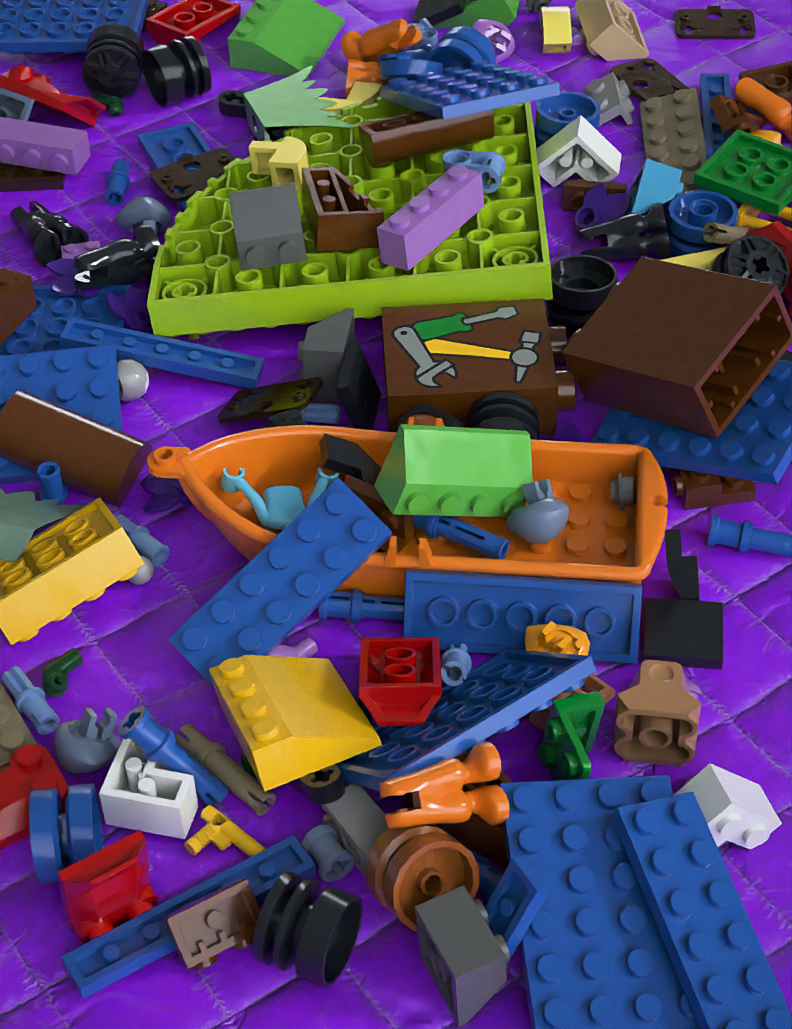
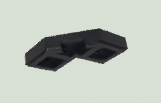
M324 434L319 442L322 467L352 476L374 486L381 467L358 444Z

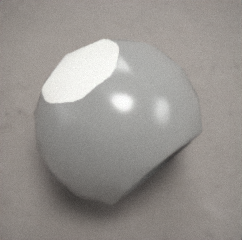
M119 360L117 364L120 400L124 402L136 401L147 391L149 386L148 372L141 363L135 360Z

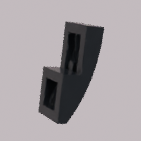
M665 530L667 568L672 584L682 600L699 601L697 556H682L680 530Z

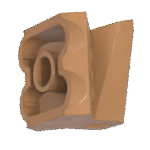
M645 660L641 663L628 689L617 694L613 748L623 761L683 767L686 763L693 760L702 703L691 696L681 664L669 661Z

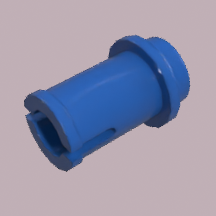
M47 461L38 466L37 475L41 484L39 495L41 500H60L57 505H61L68 495V489L62 483L61 470L56 462Z

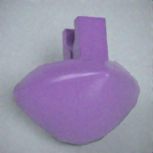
M478 20L472 25L473 29L485 35L492 44L496 55V63L508 58L515 50L514 37L503 23L494 20Z

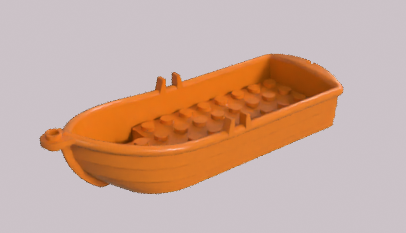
M414 417L408 418V425H415ZM436 418L435 426H444L442 418ZM290 425L260 428L225 436L193 450L188 447H159L149 454L147 466L149 472L156 477L178 479L183 491L192 504L216 525L222 535L242 555L251 561L282 530L269 529L267 526H263L258 520L251 503L241 491L231 493L221 487L220 482L223 468H227V473L231 476H238L239 468H244V479L262 499L263 492L269 487H298L302 492L304 506L307 508L309 497L315 487L314 482L318 467H321L322 473L327 476H331L332 470L322 467L319 442L324 434L358 444L382 468L397 432L322 425ZM531 440L533 482L549 478L554 497L566 502L570 508L569 518L559 536L546 544H532L510 531L507 526L508 517L452 516L494 535L509 539L510 547L504 559H493L441 536L431 539L425 535L424 531L414 527V537L399 553H397V536H391L385 552H375L335 591L353 592L354 589H360L364 591V595L405 598L407 569L641 584L642 580L651 572L661 548L667 526L668 509L665 505L668 504V494L664 475L653 453L640 445ZM339 473L338 476L343 483L349 477L342 473ZM619 473H622L623 476H634L635 505L624 506V510L619 508V502L612 503L611 480H618Z

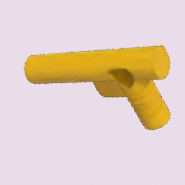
M212 805L205 807L200 815L201 819L207 824L194 834L193 837L184 842L185 848L193 856L198 854L209 843H213L222 851L231 844H234L249 857L266 849Z

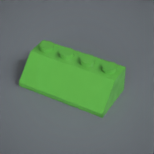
M400 424L374 487L393 515L509 517L515 507L525 506L527 501L523 485L533 482L530 434L527 431Z

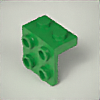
M599 691L585 694L574 693L566 698L552 702L549 717L545 720V732L542 743L538 746V753L543 767L549 768L554 781L589 779L591 763L586 753L592 751L605 706Z

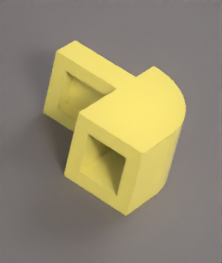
M286 136L282 142H251L249 153L253 174L271 175L273 186L295 183L296 190L302 191V168H309L306 145L303 141Z

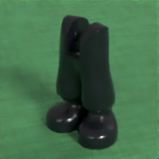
M37 201L29 202L30 213H27L21 206L14 208L10 212L12 222L23 234L27 243L33 247L34 259L45 268H47V263L60 259L61 246L89 241L87 233L82 228L69 223L63 216L52 213Z
M662 203L652 204L646 215L641 216L638 213H630L605 223L577 230L578 241L601 238L602 247L582 251L580 255L600 257L606 261L639 260L641 257H645L648 253L652 252L657 256L658 260L671 258L667 232L646 237L640 236L645 231L666 230Z
M147 224L138 226L133 232V240L121 238L75 256L74 266L81 270H88L75 275V288L84 290L107 285H129L136 283L138 280L149 284L156 259L154 257H156L160 245L154 229Z

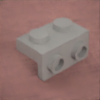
M613 72L601 79L593 80L587 87L583 88L584 94L595 99L600 105L599 126L620 114L627 125L634 123L631 114L634 111V106L628 97L631 95L629 88L623 79L618 81Z

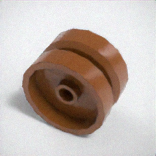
M435 824L394 828L383 831L372 845L365 863V883L376 901L411 930L417 931L415 906L463 885L474 901L479 887V867L471 851Z

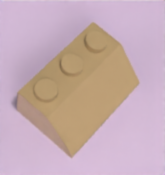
M577 0L575 2L578 12L577 19L583 27L581 32L587 40L586 47L594 56L599 54L606 61L641 59L650 55L635 13L621 0Z

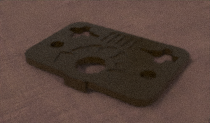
M707 6V9H678L675 11L676 36L681 39H753L756 35L754 14L748 9H720L721 6ZM709 15H718V16H720L721 18H719V19H710V18H708L707 16H709ZM689 28L692 32L686 33L685 29ZM740 29H745L747 31L746 34H742Z
M646 58L612 66L610 69V73L613 72L618 81L622 79L625 81L631 96L635 94L643 102L653 97L673 94L681 89H690L653 59ZM643 65H646V66H648V67L653 66V68H652V69L643 68ZM641 83L645 84L647 87L638 88L635 87L633 84Z
M217 148L193 157L192 154L178 158L176 163L153 170L150 173V179L170 201L181 202L189 199L197 190L204 191L208 187L207 180L211 177L218 179L224 174L223 168L236 158L224 148ZM190 164L200 166L199 169L193 171L184 169L185 166ZM174 189L184 190V194L174 193Z
M314 377L243 389L230 399L218 414L217 419L222 424L266 418L290 409H296L297 412L301 411L309 405L323 386L322 378ZM265 406H270V407L267 408V409H261V408H263V407H265Z

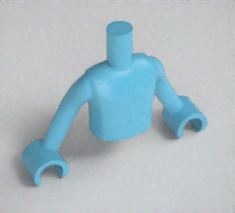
M318 467L314 482L315 487L309 497L307 507L338 479L339 472L332 471L331 476H327L322 473L321 467ZM223 468L220 482L221 487L231 493L241 491L251 503L260 523L269 529L283 531L306 509L303 503L302 492L298 487H269L263 492L262 499L244 479V468H239L238 476L229 475L227 468Z

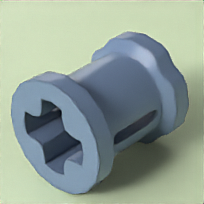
M330 824L319 825L305 835L301 842V846L306 853L312 856L318 864V873L325 882H333L343 878L350 872L355 863L353 854L349 850H344L337 841V831Z

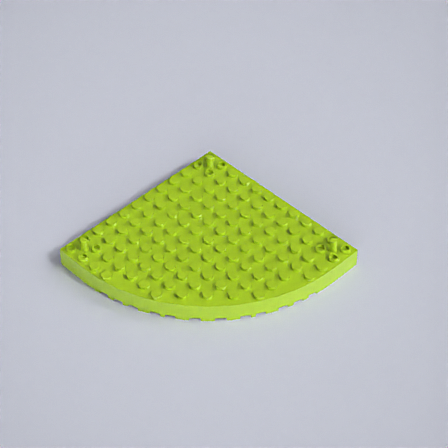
M381 96L376 97L377 103L362 107V104L357 102L340 108L341 114L329 117L349 123L356 128L293 126L284 131V137L275 141L282 142L286 136L303 141L306 145L309 168L335 167L354 184V191L358 195L365 194L369 198V205L373 209L380 208L384 211V222L443 175V155L447 151L462 149L477 152L492 151L500 154L505 160L506 167L501 176L499 188L492 193L483 192L484 207L409 271L381 263L379 248L346 249L333 253L317 251L302 207L301 191L297 190L296 194L307 260L242 271L229 193L271 187L273 185L271 175L253 174L250 156L244 160L241 158L234 159L223 168V175L218 179L211 177L207 180L208 187L204 191L197 190L187 200V209L184 212H178L175 216V225L172 228H168L165 233V243L159 245L152 270L147 300L154 335L173 338L187 334L190 340H197L200 338V334H209L216 331H242L247 328L258 327L274 328L279 325L289 324L306 325L311 322H320L347 308L354 309V318L371 319L376 316H382L381 307L553 299L551 265L531 102L493 109L494 136L492 139L376 167H371L366 158L358 125L417 112L405 106L381 99Z

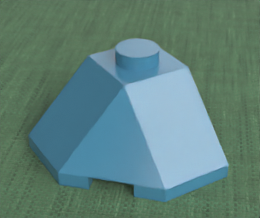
M646 159L632 182L629 192L631 205L627 214L638 213L641 216L646 215L652 204L660 202L662 203L663 210H667L671 200L682 193L684 183L679 182L682 170Z

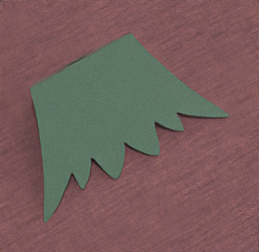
M0 488V560L16 561L28 545L34 530L69 516L86 505H57L60 501L57 499L36 502L35 494L32 491L5 494Z

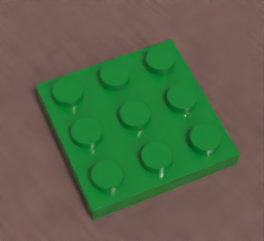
M737 129L695 173L693 184L703 187L708 191L718 192L737 202L756 207L763 212L778 216L792 200V149Z

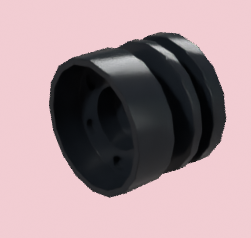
M117 23L104 24L90 34L84 55L82 76L84 83L91 92L98 97L116 96L124 99L131 96L138 89L142 76L141 58L144 51V44L139 35L129 27Z
M187 35L181 37L180 40H172L168 47L160 44L145 49L142 52L141 62L145 81L153 98L161 107L180 103L183 101L184 96L194 98L197 94L203 95L211 90L212 81L208 61L203 49L193 36Z
M746 235L737 239L725 251L712 259L704 269L776 284L780 294L787 287L790 276L788 260L782 249L772 240L761 235Z
M570 255L554 261L551 265L553 299L546 300L548 326L564 325L566 337L571 338L577 330L582 329L607 299L611 288L617 283L618 275L616 268L610 262L591 255Z
M508 392L487 394L476 400L467 411L466 428L527 431L530 434L531 440H539L540 416L536 406L525 397Z
M292 871L283 873L272 886L259 913L253 936V958L266 965L273 963L281 971L289 970L295 964L296 975L300 978L325 988L332 986L342 974L356 944L363 914L362 900L357 895L335 887H329L321 894L320 884L316 880L311 878L304 880L300 874Z

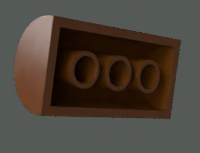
M492 109L442 120L417 111L358 125L366 158L371 167H376L492 139L494 136V116Z
M25 390L17 391L12 395L0 413L1 458L36 473L40 464L47 461L56 462L58 467H60V474L64 485L92 497H100L102 501L118 508L122 505L145 465L149 454L153 451L151 444Z

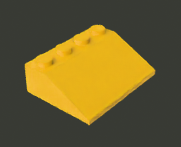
M100 497L31 538L25 550L16 561L0 560V628L11 645L18 641L25 642L30 640L39 632V628L51 621L57 622L66 618L72 612V608L84 601L89 602L97 599L105 592L106 587L116 581L128 580L137 573L139 567L144 565L123 527Z
M244 655L239 658L227 659L220 665L209 669L220 707L264 792L382 745L378 734L329 659Z

